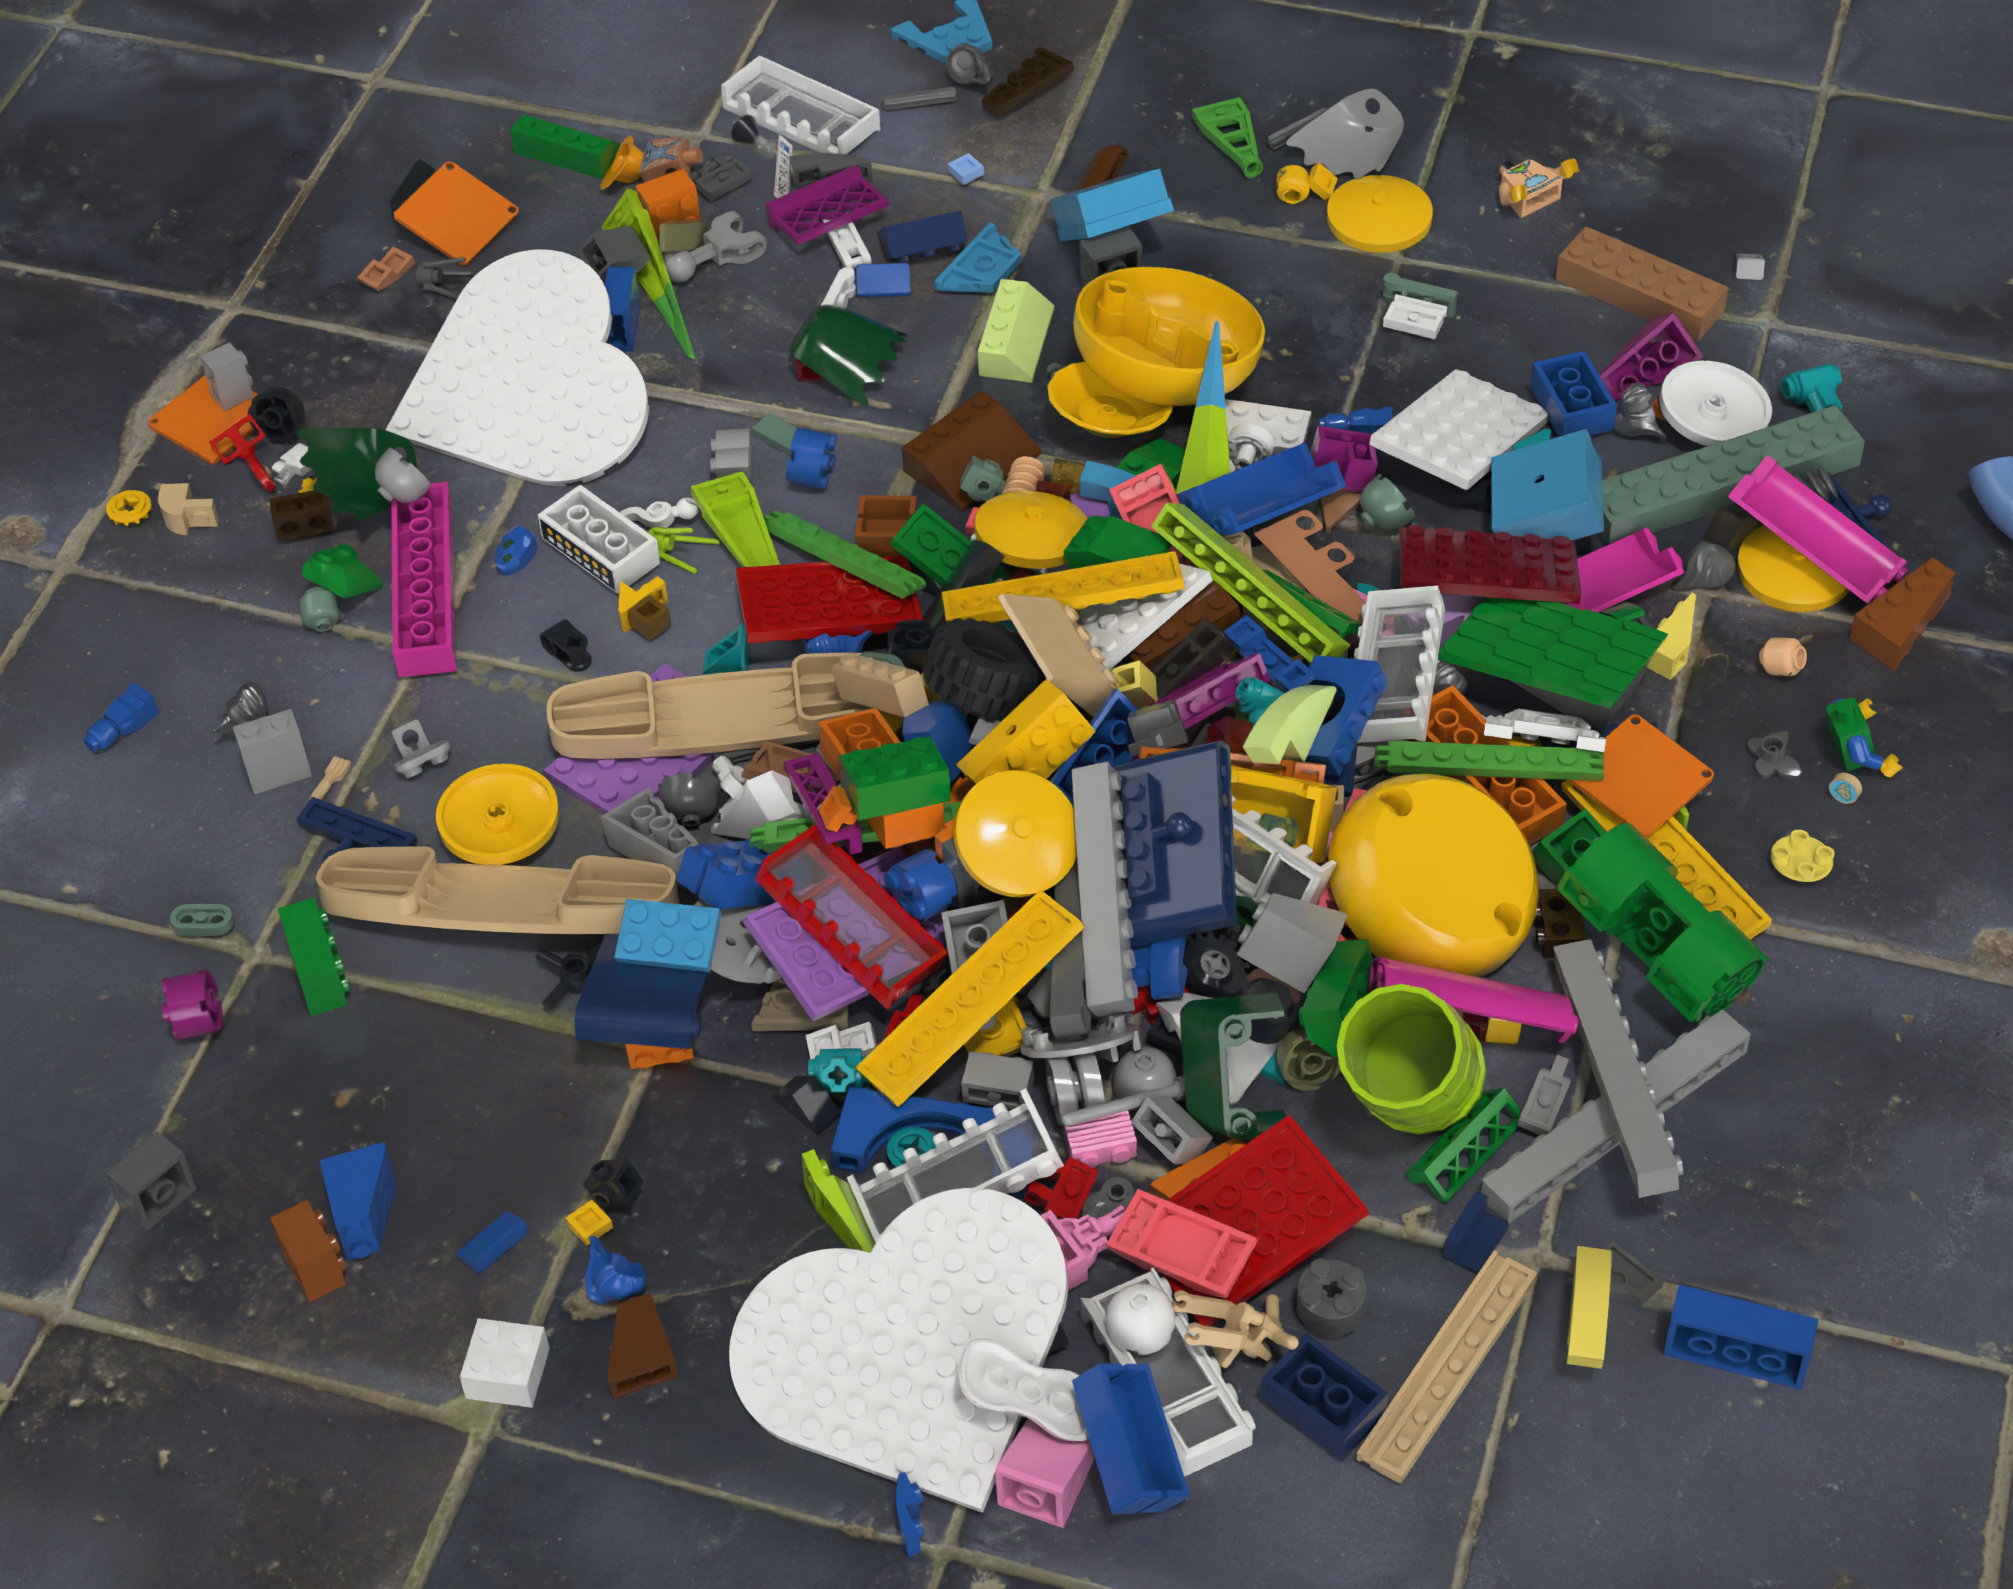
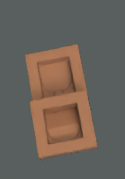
M393 246L380 262L373 259L357 279L379 291L401 278L416 262L413 256Z

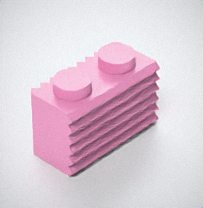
M1128 1110L1072 1126H1065L1063 1124L1064 1140L1069 1157L1092 1168H1095L1098 1164L1102 1165L1111 1161L1123 1163L1137 1156V1140Z

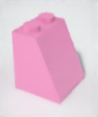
M1027 1419L995 1469L998 1505L1064 1528L1095 1458L1090 1439L1083 1441L1061 1440L1048 1433L1034 1421Z

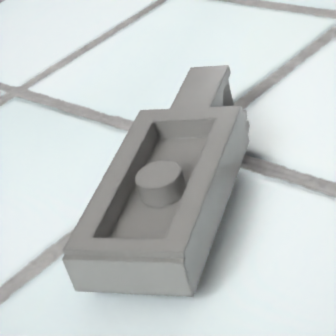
M1557 1055L1551 1070L1546 1068L1540 1069L1517 1126L1539 1135H1547L1551 1132L1571 1083L1570 1078L1563 1076L1569 1059Z

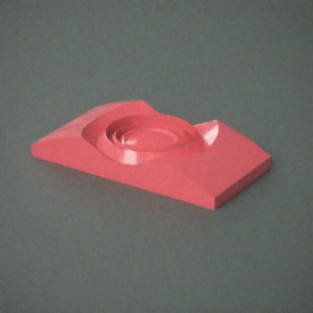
M1162 464L1109 489L1124 521L1154 532L1157 531L1151 526L1165 504H1181L1176 495L1177 492ZM1171 546L1168 552L1176 551L1179 564L1192 565L1195 568H1199L1176 547Z
M1138 1189L1106 1246L1114 1253L1145 1270L1150 1271L1154 1267L1156 1272L1170 1276L1194 1291L1227 1299L1258 1241L1254 1236Z

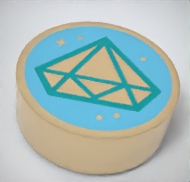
M1839 773L1829 784V791L1837 801L1851 804L1860 796L1862 785L1855 776L1848 773Z

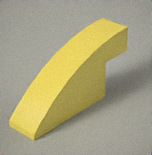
M1577 1246L1567 1339V1364L1602 1369L1608 1320L1612 1250Z

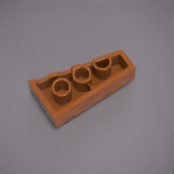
M1932 557L1856 613L1849 639L1895 672L1902 658L1907 656L1912 649L1913 643L1924 633L1930 620L1935 618L1949 599L1956 573Z

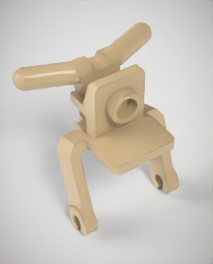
M1185 1291L1174 1293L1176 1301L1184 1300L1181 1304L1176 1301L1171 1302L1175 1312L1204 1315L1226 1320L1223 1329L1190 1323L1187 1325L1189 1333L1184 1335L1189 1345L1196 1346L1201 1344L1211 1346L1218 1364L1225 1369L1240 1350L1252 1358L1259 1356L1269 1361L1272 1353L1264 1339L1265 1337L1290 1350L1298 1347V1339L1284 1332V1329L1281 1327L1279 1321V1298L1275 1294L1267 1296L1265 1314L1254 1310L1253 1306L1245 1302H1241L1236 1306V1304L1227 1300L1191 1295Z

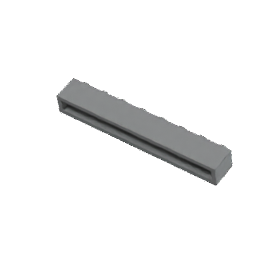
M1108 762L1072 769L1081 923L1085 927L1082 930L1086 1001L1087 1007L1097 1017L1134 1011V999L1138 996L1137 985L1132 977V968H1135L1136 961L1134 952L1130 949V938L1133 937L1134 932L1131 920L1128 919V908L1131 907V900L1129 899L1128 889H1126L1125 836L1121 821L1123 819V807L1119 790H1121V781L1123 780L1120 772H1116Z

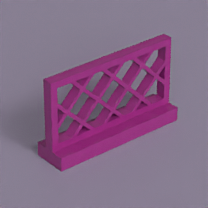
M856 165L765 203L769 226L774 230L780 228L797 245L889 206L888 199L862 177L861 169ZM848 200H859L858 202H847ZM866 200L875 201L872 203H865ZM825 209L836 210L835 212H824ZM843 210H853L849 213H842ZM812 219L813 222H802V220ZM822 219H823V220H831V221H828V222H826V223L820 222V220H822ZM797 230H808L801 234L797 233Z
M1253 653L1237 663H1224L1157 700V703L1148 706L1175 699L1184 727L1187 729L1238 700L1235 697L1238 684L1243 678L1256 677L1265 683L1271 680L1260 653Z

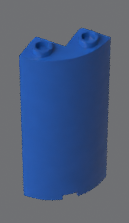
M1304 442L1176 495L1181 504L1187 506L1218 534L1232 535L1347 486L1337 461L1316 468L1307 443Z

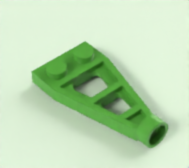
M1240 97L1192 109V118L1200 131L1235 161L1246 177L1254 178L1262 172L1263 164L1258 157L1250 113ZM1237 123L1240 126V130L1225 134L1217 129ZM1244 140L1247 143V146L1234 148L1231 145L1232 143Z

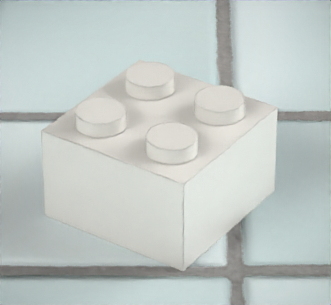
M478 1318L460 1374V1381L466 1399L532 1408L550 1349L545 1328Z

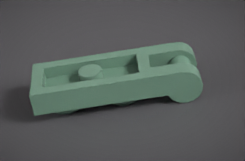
M1392 272L1384 275L1383 285L1385 288L1382 295L1384 302L1391 304L1394 301L1395 295L1398 294L1447 306L1446 317H1454L1458 291L1403 279L1398 274Z

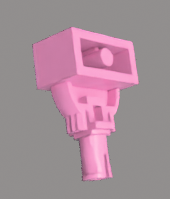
M1122 1205L1098 1219L1086 1214L1079 1219L1064 1218L1058 1220L1051 1210L1040 1215L1052 1229L1063 1252L1068 1277V1291L1088 1280V1269L1094 1264L1098 1253L1107 1248L1108 1240L1106 1237L1113 1234L1124 1214L1125 1208Z

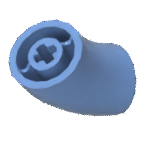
M2013 456L1992 459L1973 467L1968 471V479L1979 505L1988 518L1999 530L2013 540Z

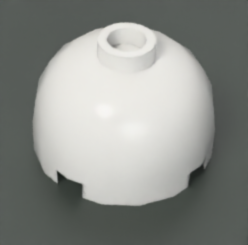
M1136 1283L1124 1287L1113 1296L1107 1309L1106 1329L1110 1340L1119 1349L1126 1352L1129 1349L1138 1351V1355H1147L1162 1349L1172 1338L1175 1326V1313L1169 1297L1160 1289L1149 1284Z

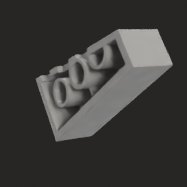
M649 787L601 816L609 847L633 860L664 864L672 868L676 874V879L686 847L699 846V843L685 827L677 823L676 817L665 810L664 804L660 799L654 797L653 791ZM677 881V886H678V887H680V888H682V889L685 888L682 884H680V883Z

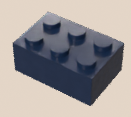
M1306 1333L1299 1340L1298 1347L1294 1350H1289L1262 1378L1261 1401L1343 1461L1374 1428L1387 1409L1388 1392Z

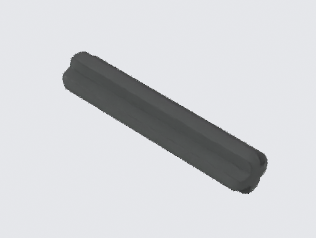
M945 87L884 95L882 97V104L884 110L888 111L957 101V91L955 87Z
M1321 108L1267 136V147L1271 150H1276L1285 145L1293 134L1323 114L1327 109Z

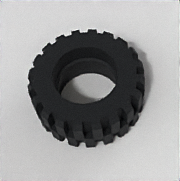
M972 618L949 620L936 629L922 670L925 682L930 686V690L934 694H939L940 699L946 703L950 702L955 708L964 709L976 716L983 715L989 719L997 717L1001 720H1004L1041 684L1044 676L1043 671L1020 634L1015 631L1011 632L999 624L996 626L990 624L989 621H976Z

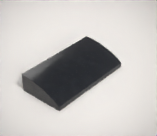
M973 540L923 615V620L929 621L930 627L935 629L945 623L946 617L942 592L987 584L1005 556L991 545L979 540Z

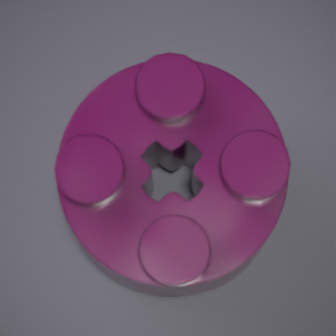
M209 970L162 979V990L167 1003L162 1004V1015L166 1023H172L175 1040L211 1034L222 1029L221 1001H216L214 992L219 990L215 978Z

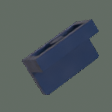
M1475 1191L1445 1239L1443 1259L1476 1275L1492 1252L1496 1250L1509 1228V1222L1486 1212L1488 1196Z

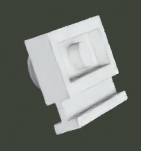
M1396 294L1384 317L1383 327L1435 339L1443 324L1444 317L1447 316L1448 307Z

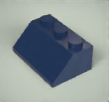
M961 210L886 226L877 231L887 260L895 259L896 263L911 261V255L921 254V258L937 255L936 250L946 248L947 252L962 249L961 244L968 242Z

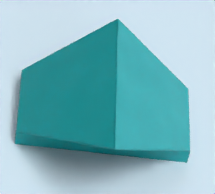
M744 624L737 627L705 651L703 673L705 675L749 671L751 651L750 643H747Z

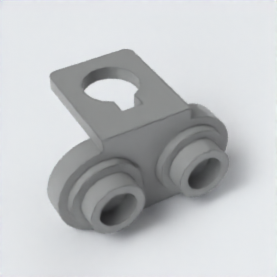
M417 719L391 731V735L403 758L394 764V768L397 773L404 774L406 778L422 772L421 765L425 761H431L432 765H436L449 758L447 753L451 746L448 740H442L430 745ZM407 730H414L418 735V742L416 743L418 749L412 751L411 747L405 746L402 742V735Z

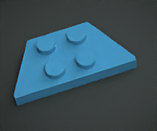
M990 222L934 281L935 289L938 291L993 293L999 287L1000 280L1006 279L1022 262L1021 253L1010 245L1009 240L1004 235L1000 236L996 232V226Z

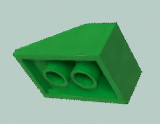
M1159 438L1130 451L1116 468L1137 476L1162 464L1175 490H1177L1186 449Z
M1095 515L1085 520L1063 553L1070 569L1167 553L1172 544L1157 532L1114 516L1100 517Z

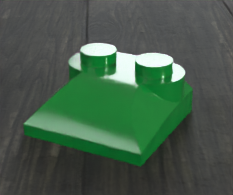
M339 544L337 547L318 550L303 565L302 577L344 599L383 587L382 580L370 568L358 560L359 554L350 545Z

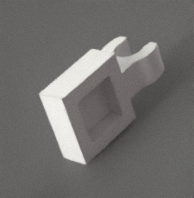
M298 443L280 457V461L272 466V470L279 473L274 477V481L284 485L295 474L303 477L311 469L300 463V459L308 451V447Z

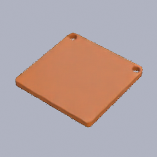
M449 161L442 165L394 212V219L449 258L464 257L466 261L458 264L466 267L517 217L519 209L515 204L467 171ZM512 209V210H515L516 212L511 213V212H509V210Z
M204 375L148 420V425L151 430L210 464H216L221 459L209 441L246 417L253 398L224 411L211 396L207 378ZM252 391L254 398L257 395V393ZM249 421L239 428V432L245 440L255 432ZM225 437L216 444L217 450L223 457L236 448L229 437Z
M1634 714L1629 716L1605 737L1604 779L1601 781H1568L1622 823L1630 822L1646 838H1649L1712 782L1714 772L1641 716ZM1631 721H1638L1639 724H1633ZM1702 774H1709L1710 777H1704Z

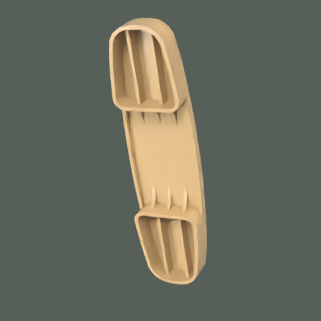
M849 652L802 654L796 657L792 662V668L717 673L652 682L651 677L647 673L634 671L564 685L554 691L548 699L547 721L553 748L566 757L587 759L645 758L761 748L765 741L784 745L820 739L819 721L872 708L843 700L840 697L831 666L840 662V658L850 654Z
M430 847L349 848L329 856L321 865L316 876L321 906L330 915L374 922L443 929L544 934H619L626 899L679 904L676 874L672 868L659 863L597 855H587L579 858L570 870L512 865L437 863L435 851Z

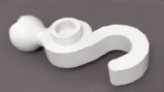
M684 497L678 501L676 506L671 507L667 502H654L647 507L646 511L640 507H629L620 513L630 521H639L649 528H667L673 523L675 517L683 519L695 517L698 512V505L694 499Z

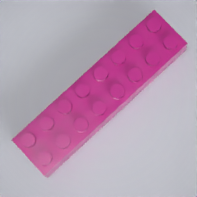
M448 482L430 483L432 487L414 502L401 503L394 498L391 501L393 657L398 677L457 671L453 503Z

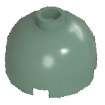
M1378 474L1363 489L1360 496V505L1363 513L1360 516L1368 527L1372 528L1375 525L1382 531L1393 532L1399 530L1400 527L1406 526L1415 518L1412 508L1405 509L1404 502L1407 500L1389 479L1385 477L1382 480L1381 474Z

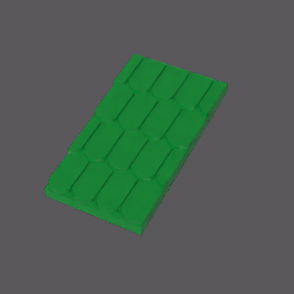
M1485 597L1439 650L1438 660L1510 680L1563 714L1581 717L1591 726V730H1595L1603 735L1629 703L1651 658L1664 643L1668 633L1628 619L1621 621L1589 609L1580 610L1560 602Z

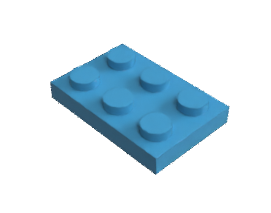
M626 899L614 958L618 963L710 972L722 915L720 908Z

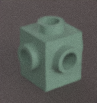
M972 456L960 479V489L968 492L969 497L979 502L983 500L988 501L994 495H1000L1005 485L1003 470L1000 469L996 462L989 459L983 461L975 456Z

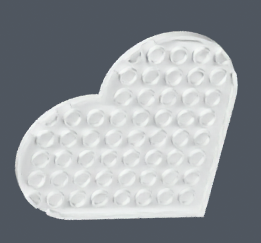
M546 249L528 250L505 256L481 270L465 286L386 430L408 439L414 445L529 482L565 487L566 483L577 481L585 483L604 475L603 471L613 466L616 462L620 464L633 451L641 439L647 424L649 414L648 391L643 377L634 362L621 350L606 343L612 323L610 298L597 273L588 264L570 254Z
M961 1188L940 1192L924 1198L903 1211L890 1223L877 1240L871 1253L847 1248H831L806 1253L791 1259L773 1270L754 1288L738 1313L730 1340V1370L735 1389L742 1403L757 1423L778 1439L895 1482L898 1480V1474L906 1472L910 1483L916 1482L920 1491L983 1513L996 1481L995 1469L1010 1447L1022 1415L1005 1411L985 1410L966 1398L960 1384V1358L965 1346L969 1342L976 1339H989L1006 1346L1030 1364L1038 1367L1043 1366L1058 1330V1325L1062 1320L1068 1297L1067 1270L1059 1242L1052 1229L1035 1210L1015 1197L1002 1192L981 1188Z

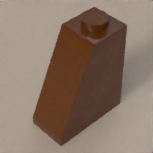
M651 1293L644 1296H634L626 1302L618 1304L607 1379L613 1399L679 1377L676 1361Z

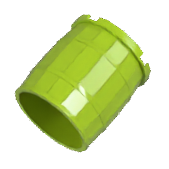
M1405 984L1377 988L1358 1000L1342 1021L1336 1045L1340 1070L1357 1099L1375 1117L1392 1129L1419 1136L1444 1130L1450 1125H1455L1465 1119L1481 1098L1487 1074L1482 1045L1468 1023L1462 1019L1455 1008L1427 989Z

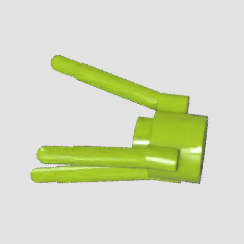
M654 527L648 531L651 536L657 539L660 558L693 574L698 572L696 568L665 552L673 549L675 541L720 544L719 539L674 535L692 533V528Z

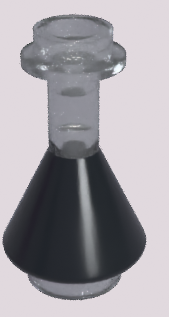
M738 116L733 120L730 130L732 139L735 142L757 145L761 148V155L764 158L771 159L777 155V141L774 139L767 141L760 135L753 116Z

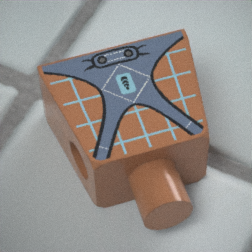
M683 137L650 140L647 143L639 174L644 182L680 169H684L689 176L692 165L703 162V153L699 147L690 149L686 139Z

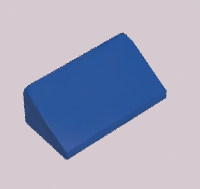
M909 263L859 264L856 266L857 297L910 295Z
M504 1212L456 1253V1256L479 1275L528 1234L526 1221L509 1212Z

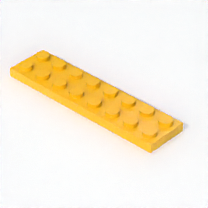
M1176 551L944 591L942 592L946 622L957 618L962 620L972 618L976 621H989L990 624L994 625L1000 621L1010 619L998 599L1001 594L1052 598L1059 601L1063 606L1069 604L1073 609L1080 610L1089 605L1100 603L1113 604L1118 600L1129 598L1142 599L1148 595L1158 593L1171 594L1185 588Z
M1568 780L1562 783V791L1581 811L1586 808L1605 832L1622 824L1619 819ZM1673 816L1647 838L1676 866L1678 871L1676 879L1709 912L1715 910L1722 911L1750 939L1771 926L1772 919Z
M1040 890L856 1066V1069L877 1090L899 1107L1085 927L1078 918Z

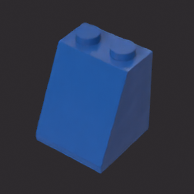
M943 700L928 701V706L905 718L903 717V737L905 741H910L917 737H931L949 768L951 783L961 772L956 764L975 745L969 743L971 731L964 709L955 708L952 703H946Z
M385 1142L319 1160L335 1226L346 1259L364 1258L371 1253L380 1251L397 1186Z

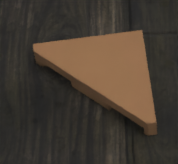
M1340 489L1320 498L1325 534L1331 533V529L1341 520H1345L1358 509L1362 492H1350L1347 489Z

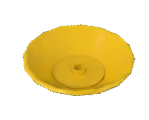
M1086 361L1072 363L1055 372L1047 385L1049 401L1061 416L1092 435L1102 438H1119L1149 432L1165 423L1173 410V406L1142 401L1117 391L1100 379L1089 368Z

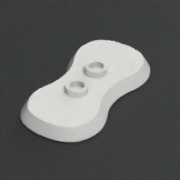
M976 1339L965 1346L960 1358L959 1377L964 1395L973 1404L989 1411H1005L1022 1415L1061 1440L1083 1441L1089 1439L1072 1380L1080 1375L1064 1369L1042 1368L1030 1364L1006 1346L993 1340Z

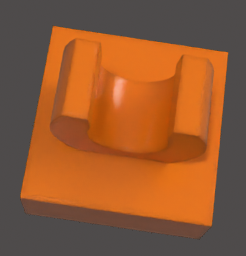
M833 785L818 810L826 829L837 832L843 822L848 825H854L858 817L852 811L853 808L845 789Z

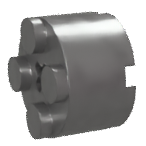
M1321 1258L1314 1260L1310 1267L1303 1272L1298 1283L1297 1315L1311 1335L1324 1340H1339L1343 1338V1335L1352 1331L1354 1333L1361 1327L1365 1318L1367 1286L1363 1272L1346 1262Z

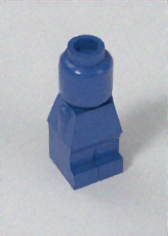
M1382 407V410L1365 408L1349 412V417L1345 413H1327L1325 417H1319V426L1374 434L1393 419L1392 407Z
M131 683L122 696L113 700L104 713L105 718L99 719L87 729V736L83 738L85 745L93 752H96L98 749L105 750L118 739L119 734L124 736L140 730L141 727L159 713L153 695L136 683Z

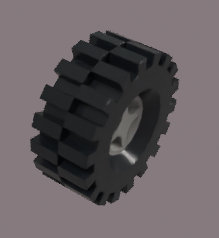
M1237 922L1236 926L1192 934L1186 937L1182 963L1188 969L1185 984L1190 982L1192 987L1189 990L1193 994L1200 991L1202 993L1201 996L1232 997L1245 978L1253 970L1259 968L1237 955L1242 944L1237 939L1242 932L1243 925Z

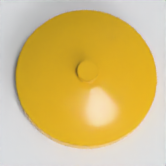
M1369 175L1350 180L1333 192L1327 205V223L1331 232L1348 246L1367 252L1388 253L1409 248L1427 235L1432 224L1433 207L1428 195L1410 181L1394 176Z
M1015 491L993 497L979 508L975 516L974 535L976 540L991 545L1005 557L1002 560L1004 563L1032 569L1053 568L1068 563L1063 551L1080 530L1087 517L1080 508L1059 496L1037 491Z
M1765 525L1752 531L1740 546L1737 558V572L1740 581L1755 598L1769 606L1792 612L1818 611L1838 603L1850 591Z
M516 764L486 765L465 773L445 790L436 810V823L444 845L457 857L480 865L509 864L532 855L549 841L559 821L558 799L551 783L537 771Z
M1003 771L990 775L978 782L965 795L957 809L954 819L953 837L958 857L971 877L992 892L1008 897H1030L1040 890L1045 892L1066 876L1077 858L1074 808L1057 786L1039 775L1025 771Z

